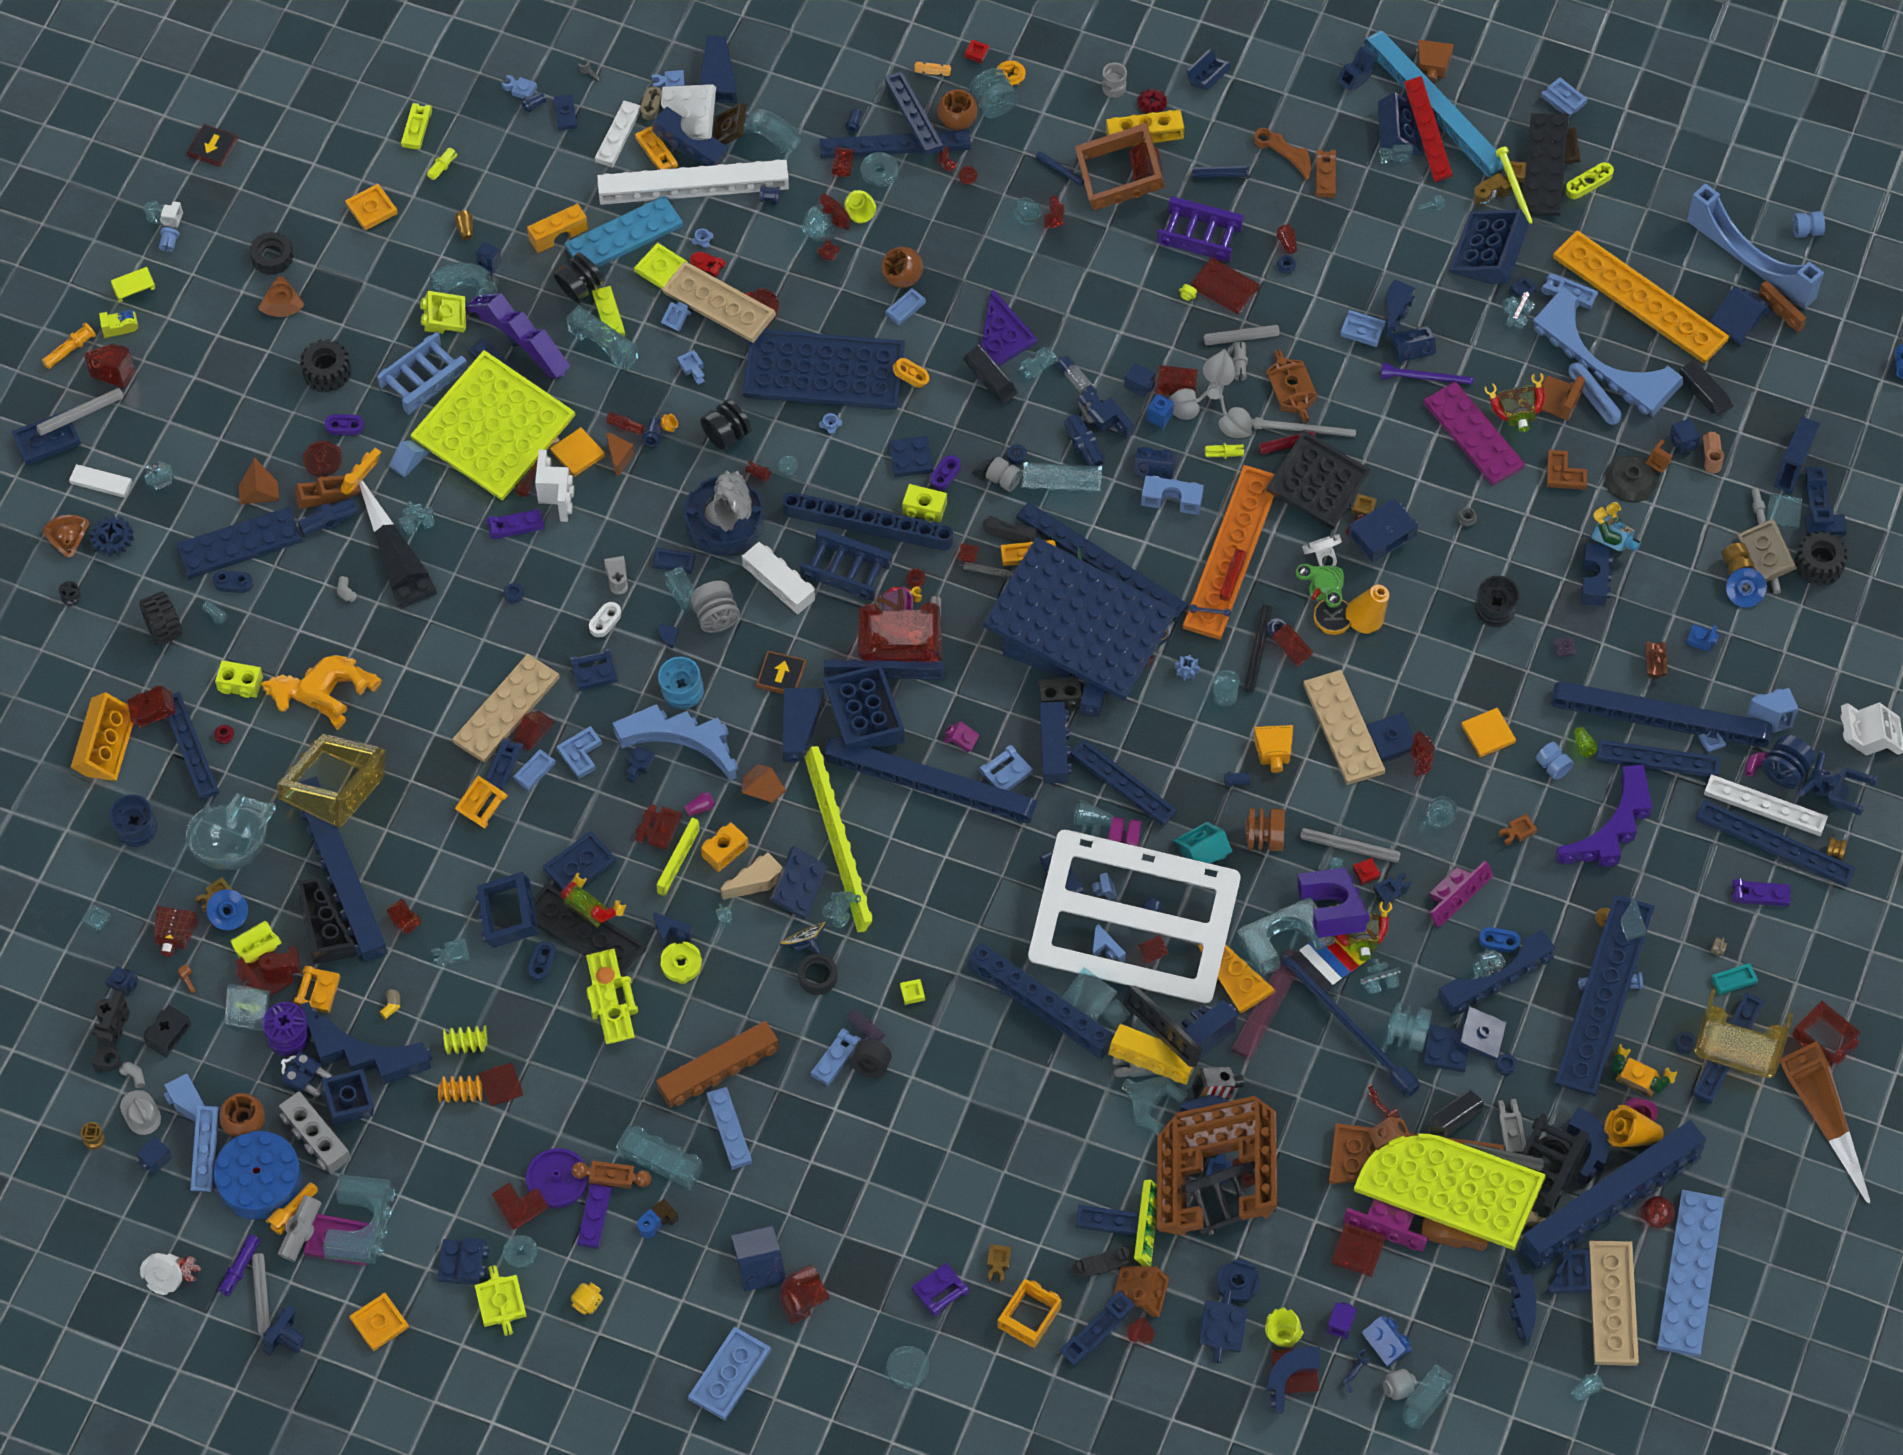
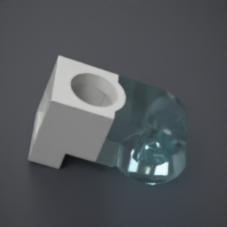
M149 201L144 205V212L150 223L178 228L183 215L180 202L164 205L156 201Z

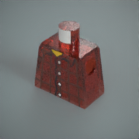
M157 906L154 937L156 943L162 946L160 951L162 955L170 957L173 955L174 948L185 949L198 924L196 912Z

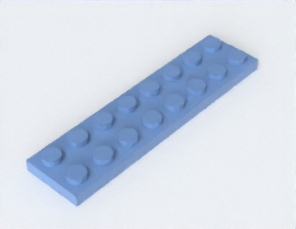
M1682 1189L1657 1349L1700 1358L1724 1205L1723 1197Z

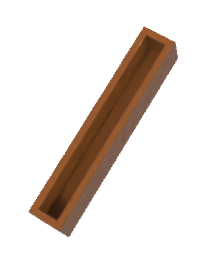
M765 1020L657 1079V1089L669 1108L680 1106L686 1099L702 1094L706 1088L717 1086L726 1077L737 1075L746 1066H753L759 1059L773 1055L779 1049L778 1039Z

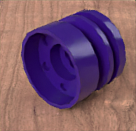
M292 1002L274 1004L266 1011L263 1016L262 1026L269 1048L280 1056H294L300 1051L302 1052L310 1042V1030L304 1011Z

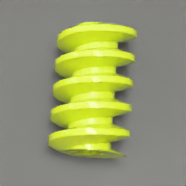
M484 1025L482 1032H480L478 1026L475 1027L474 1032L471 1031L470 1027H467L466 1033H463L462 1028L459 1027L456 1034L453 1028H450L449 1034L444 1029V1047L448 1055L451 1054L452 1048L456 1054H459L461 1048L464 1053H468L469 1047L473 1053H476L478 1046L481 1052L485 1051L487 1046L486 1025Z

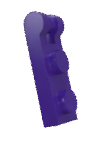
M540 509L501 517L491 516L486 519L487 526L490 527L489 536L491 539L544 529Z
M1742 879L1732 881V888L1734 889L1732 894L1733 902L1788 907L1790 905L1789 884L1748 882Z

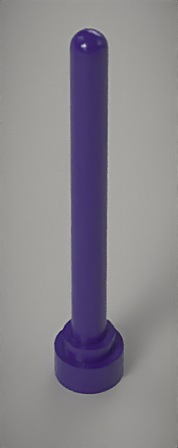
M1382 363L1381 368L1382 379L1399 376L1452 383L1456 381L1460 384L1469 385L1474 383L1472 377L1397 369L1388 363Z

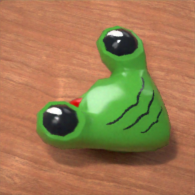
M1308 564L1298 566L1295 571L1297 578L1300 580H1311L1309 592L1312 600L1322 601L1325 599L1326 604L1330 608L1338 607L1343 600L1341 590L1344 583L1342 568L1336 566H1312Z

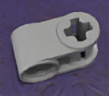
M624 556L604 559L611 592L616 595L626 593L628 583Z

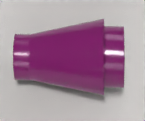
M709 791L700 793L684 807L689 817L712 810V807L716 806Z

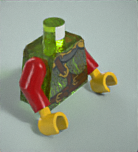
M1540 373L1541 380L1539 382L1535 380V374L1532 375L1531 379L1536 384L1535 387L1534 384L1499 391L1497 392L1498 395L1495 394L1496 386L1493 383L1494 391L1492 393L1487 391L1486 386L1484 388L1485 392L1490 395L1489 401L1494 413L1503 421H1508L1510 426L1517 425L1520 432H1526L1530 429L1529 422L1537 420V414L1541 412L1545 403L1544 386L1541 384L1544 380L1542 373Z
M576 873L573 880L561 892V897L564 899L563 902L566 907L597 928L600 923L616 915L622 916L626 905H620L621 901L616 900L613 908L607 909L598 899L582 889L587 878H579V873Z
M1383 901L1379 903L1378 909L1381 915L1378 912L1369 913V923H1366L1365 932L1335 935L1333 937L1342 946H1345L1348 953H1358L1361 961L1371 959V952L1376 951L1378 944L1383 942L1388 931L1389 917L1387 913L1392 910L1390 902L1386 911L1382 909Z

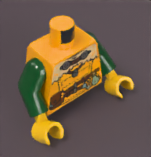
M1622 1044L1617 1048L1612 1064L1613 1072L1618 1074L1615 1079L1616 1081L1651 1098L1654 1092L1661 1093L1670 1083H1674L1677 1071L1671 1072L1669 1071L1670 1068L1667 1067L1660 1078L1655 1069L1632 1058L1626 1060L1631 1051L1629 1048L1628 1050L1622 1048Z

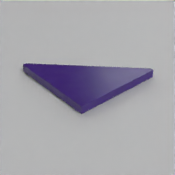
M992 290L981 346L994 362L1001 366L1035 345L1038 339L1000 296Z

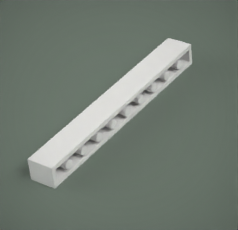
M787 160L597 175L600 205L652 201L664 195L667 199L760 192L761 185L767 188L780 186V190L789 189Z

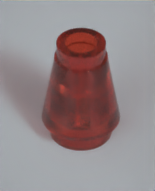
M1290 224L1279 227L1277 229V237L1287 254L1297 252L1295 229Z

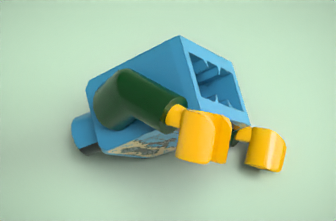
M1612 502L1606 507V511L1603 507L1597 509L1594 512V518L1598 523L1591 538L1617 551L1629 548L1636 552L1640 547L1641 541L1633 538L1635 530L1623 524L1620 516H1617L1616 513L1621 510L1619 503Z

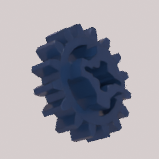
M113 515L109 520L106 516L104 517V522L98 520V526H92L93 532H90V540L95 551L100 550L101 555L107 552L109 557L113 553L119 556V551L127 552L126 546H132L131 541L134 540L133 529L128 521L124 522L123 517L116 520Z

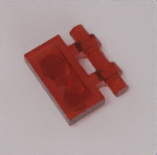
M650 804L648 810L644 811V819L641 825L637 827L635 840L641 843L644 837L648 836L649 845L668 850L681 820L682 813L666 807H662L660 813L655 812L657 806ZM651 821H656L654 827L649 828Z

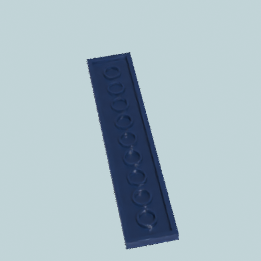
M1614 895L1557 1073L1555 1085L1596 1096L1655 910L1654 905Z

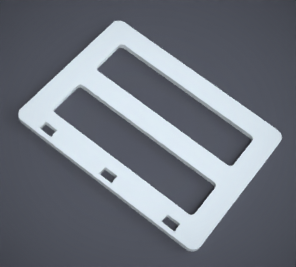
M1061 830L1056 838L1028 958L1034 964L1126 986H1137L1139 989L1207 1004L1213 999L1240 883V874L1237 870L1070 830ZM1080 839L1093 842L1092 847L1081 846ZM1143 854L1154 856V863L1142 860ZM1073 857H1078L1213 889L1216 891L1210 921L1202 923L1068 891L1065 889L1071 860ZM1205 869L1218 871L1217 876L1204 875ZM1061 911L1201 944L1203 952L1197 977L1190 979L1055 947L1051 942L1058 914Z

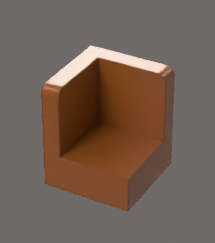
M1662 439L1652 450L1646 461L1647 465L1660 473L1666 470L1673 457L1661 449L1665 442Z

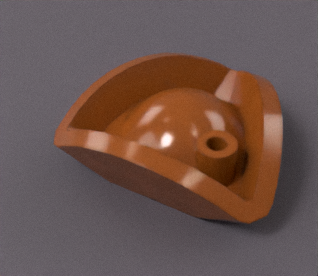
M278 276L261 301L258 309L270 316L286 317L298 312L304 306V302L285 277Z
M62 515L50 520L43 527L42 532L63 555L69 558L74 555L89 525V521L77 515Z

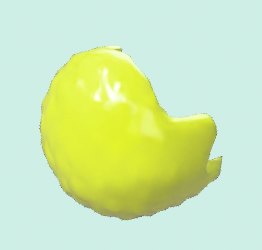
M854 190L846 197L844 202L845 212L851 220L856 223H864L873 218L876 212V204L871 195L862 190Z

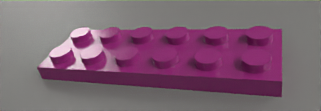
M1456 381L1424 399V405L1492 486L1524 469L1525 463Z

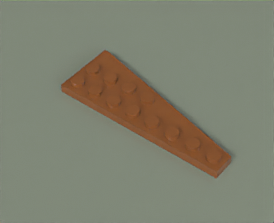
M1335 1124L1329 1184L1357 1182L1366 1161L1376 1150H1379L1375 1148L1368 1132L1372 1128ZM1409 1133L1410 1136H1418V1134ZM1447 1138L1461 1144L1468 1142L1504 1150V1145Z

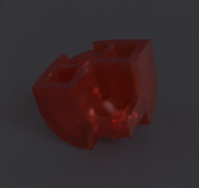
M812 1264L791 1273L780 1286V1302L791 1324L810 1316L811 1308L830 1300V1296L820 1280V1275Z

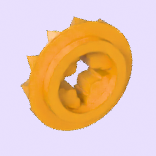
M1005 61L996 69L998 82H1002L1004 86L1006 84L1011 87L1015 84L1019 85L1025 79V68L1019 62ZM1014 70V75L1008 77V74H1010Z

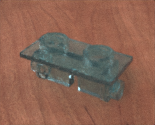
M1051 345L1047 349L1042 347L1035 353L1037 355L1035 358L1031 359L1028 357L1024 360L1018 373L1023 370L1025 372L1023 375L1027 380L1033 379L1042 372L1039 364L1045 370L1055 363L1057 355L1054 352H1050L1053 346Z

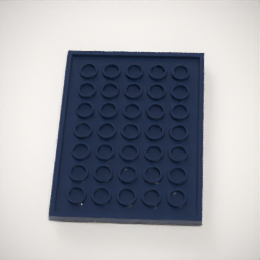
M1036 537L984 621L983 627L1125 701L1172 622L1177 610Z

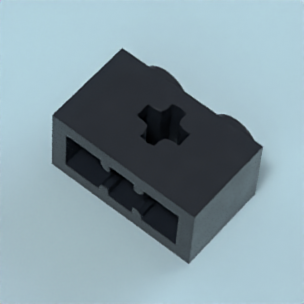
M168 1005L165 1010L159 1012L155 1023L146 1029L144 1033L146 1046L167 1058L192 1026L189 1017Z

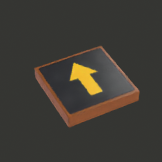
M767 651L756 684L757 688L784 694V688H798L806 666V660Z

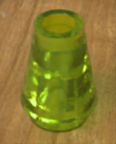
M1584 727L1575 729L1573 734L1579 754L1583 757L1593 756L1597 752V743Z

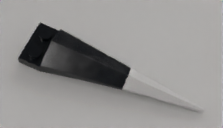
M362 480L359 483L390 586L400 609L436 595V588L427 570Z

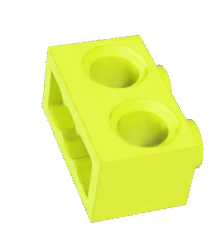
M222 660L215 682L218 691L224 694L233 693L245 698H257L263 675L261 667Z

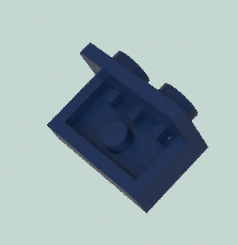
M1209 49L1186 70L1192 86L1208 90L1224 76L1231 66L1228 61L1216 58L1213 50Z
M1138 447L1134 475L1142 477L1158 476L1171 480L1173 478L1177 453L1169 450H1153L1150 447Z

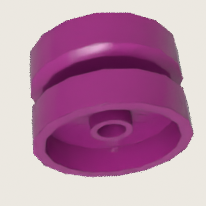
M1113 817L1107 839L1139 847L1141 821L1131 819L1126 832L1124 831V819Z

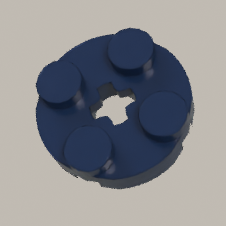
M1233 1260L1231 1263L1220 1268L1217 1275V1287L1222 1297L1225 1289L1232 1290L1231 1302L1247 1303L1251 1301L1259 1290L1260 1276L1251 1263L1245 1260ZM1238 1277H1241V1281L1244 1282V1284H1240L1238 1286L1235 1285V1282H1233L1232 1280H1236Z

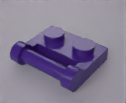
M947 1262L912 1286L914 1293L934 1317L940 1314L941 1309L961 1295L965 1296L970 1292L966 1284L959 1279ZM952 1286L956 1287L955 1290H953L951 1293L946 1295L938 1302H932V1300L937 1298L939 1295L947 1291Z

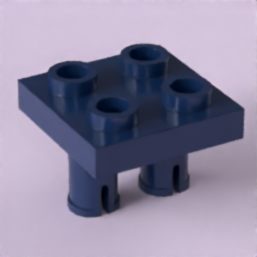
M288 1305L286 1310L283 1308L280 1310L275 1319L277 1320L276 1324L273 1327L269 1326L263 1335V1352L269 1356L272 1355L281 1343L297 1353L305 1344L303 1341L305 1335L292 1328L296 1321V1309Z

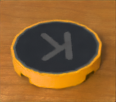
M1325 599L1319 602L1315 607L1313 617L1317 628H1320L1322 632L1329 635H1338L1346 632L1351 626L1349 619H1346L1348 603L1342 600L1338 607L1330 608L1326 604Z

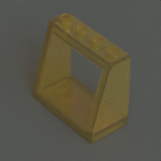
M322 734L317 740L315 739L307 752L302 753L296 765L290 767L288 774L279 780L277 784L278 798L341 828L384 778L386 750L377 746ZM323 751L359 768L358 772L340 793L296 782Z

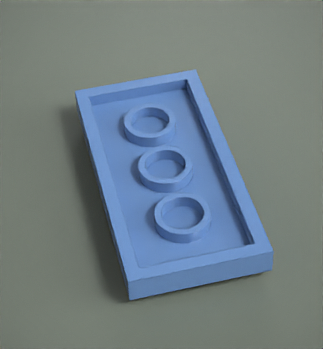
M734 1327L689 1394L688 1400L726 1420L771 1352V1347Z

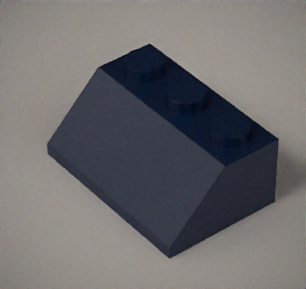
M1396 92L1378 101L1380 148L1391 155H1421V136L1410 101Z

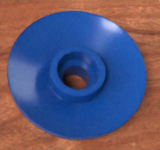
M1752 568L1736 570L1730 575L1726 584L1728 597L1734 604L1740 607L1757 605L1764 598L1767 589L1763 575ZM1743 584H1749L1750 588L1748 591L1742 589Z
M225 889L212 895L207 903L206 912L209 921L216 928L228 931L240 927L245 922L248 915V905L240 893ZM229 908L230 914H224L223 909Z

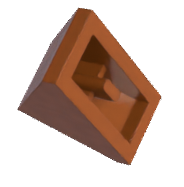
M606 433L615 475L618 476L633 458L634 446L612 433Z

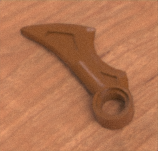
M1267 128L1256 130L1254 144L1257 147L1263 149L1272 148L1288 159L1300 171L1306 181L1309 180L1311 163L1307 148L1293 147L1283 139L1281 134L1271 132ZM1265 135L1268 137V140L1261 141L1258 137Z

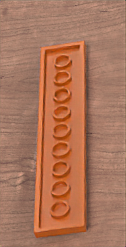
M1243 466L1191 605L1195 604L1200 608L1218 610L1230 609L1232 612L1275 497L1265 491L1275 474L1250 466ZM1189 608L1183 629L1221 640L1230 616L1200 611L1191 613Z

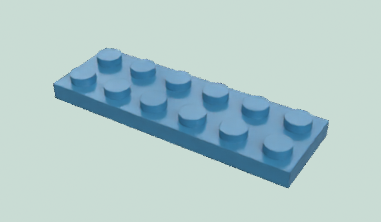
M664 195L565 242V248L573 259L574 255L580 252L598 268L684 227L683 221Z

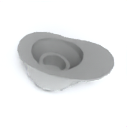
M135 1090L124 1096L120 1109L130 1129L140 1135L151 1134L157 1130L161 1123V1115L150 1094L145 1091Z

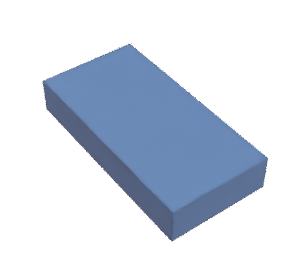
M911 288L885 311V315L900 326L926 303V299Z
M539 749L513 776V780L530 791L556 764L555 760Z

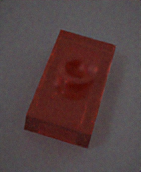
M1288 623L1272 635L1273 639L1297 667L1313 654V651Z

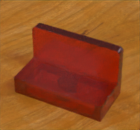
M1142 141L1129 150L1134 181L1155 175L1147 144ZM1155 148L1156 153H1157V157H1158V161H1159V164H1160V168H1161V162H1160L1159 151H1158L1157 148Z

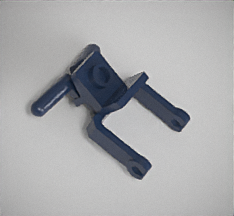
M1820 751L1812 777L1798 790V795L1804 796L1814 787L1812 793L1816 796L1828 797L1829 803L1835 806L1836 809L1842 808L1856 815H1861L1863 806L1845 800L1850 792L1845 778L1849 777L1872 786H1877L1879 783L1878 777L1849 768H1844L1837 774H1831L1827 770L1824 772L1822 770L1826 759V752Z

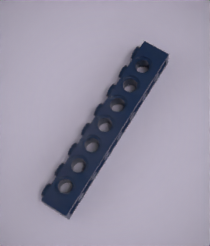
M980 943L969 955V969L1101 1060L1109 1051L1114 1037L1113 1033L992 949Z

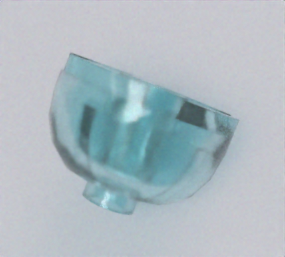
M822 203L809 208L803 216L804 224L801 225L803 234L808 235L815 242H826L835 238V236L831 235V233H835L829 213L824 214L822 209H825V206Z

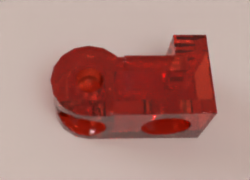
M296 946L288 947L287 953L276 955L266 953L259 959L261 970L266 976L272 977L301 973L299 953Z

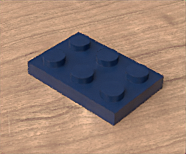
M66 411L11 431L26 465L81 445L72 422L44 435H40L37 432L38 424Z
M590 831L543 865V870L561 890L573 880L576 873L580 874L578 877L581 879L587 878L583 885L584 887L615 864L617 859L596 835Z
M791 847L770 900L802 920L806 919L828 866L798 847Z

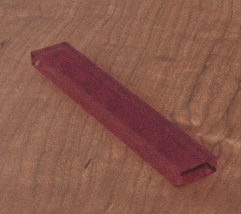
M1287 948L1283 957L1288 954L1292 956L1296 952ZM1281 961L1268 982L1276 992L1256 1004L1232 1047V1052L1251 1060L1297 977Z

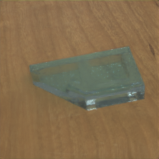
M1636 898L1631 900L1629 907L1621 918V925L1626 940L1647 935Z

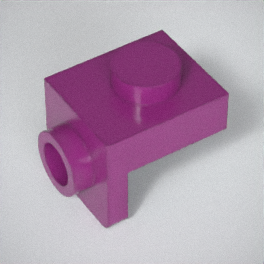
M960 721L954 725L951 724L946 729L944 742L947 744L952 741L968 753L973 749L979 734Z

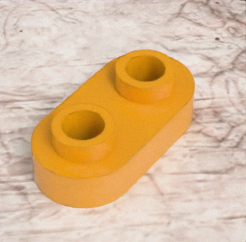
M900 358L893 364L895 375L909 384L922 388L929 382L928 372L908 359Z

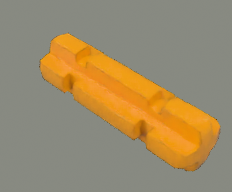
M917 61L914 67L916 73H922L923 71L925 74H942V76H950L951 74L950 65L923 64V62Z

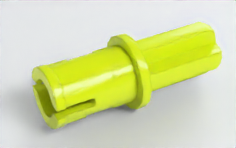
M447 148L440 158H436L435 164L428 170L427 176L435 180L443 170H447L448 165L457 157L455 150Z
M1223 443V445L1205 446L1204 453L1206 457H1223L1224 459L1236 456L1243 457L1244 449L1242 448H1244V445H1226V443Z

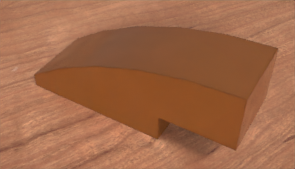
M345 476L317 478L316 482L297 483L294 494L300 509L337 502L359 494L360 489L357 486L350 494H344L341 492V485Z
M1428 1218L1423 1219L1420 1235L1427 1237L1428 1241L1459 1249L1465 1246L1484 1251L1488 1245V1241Z

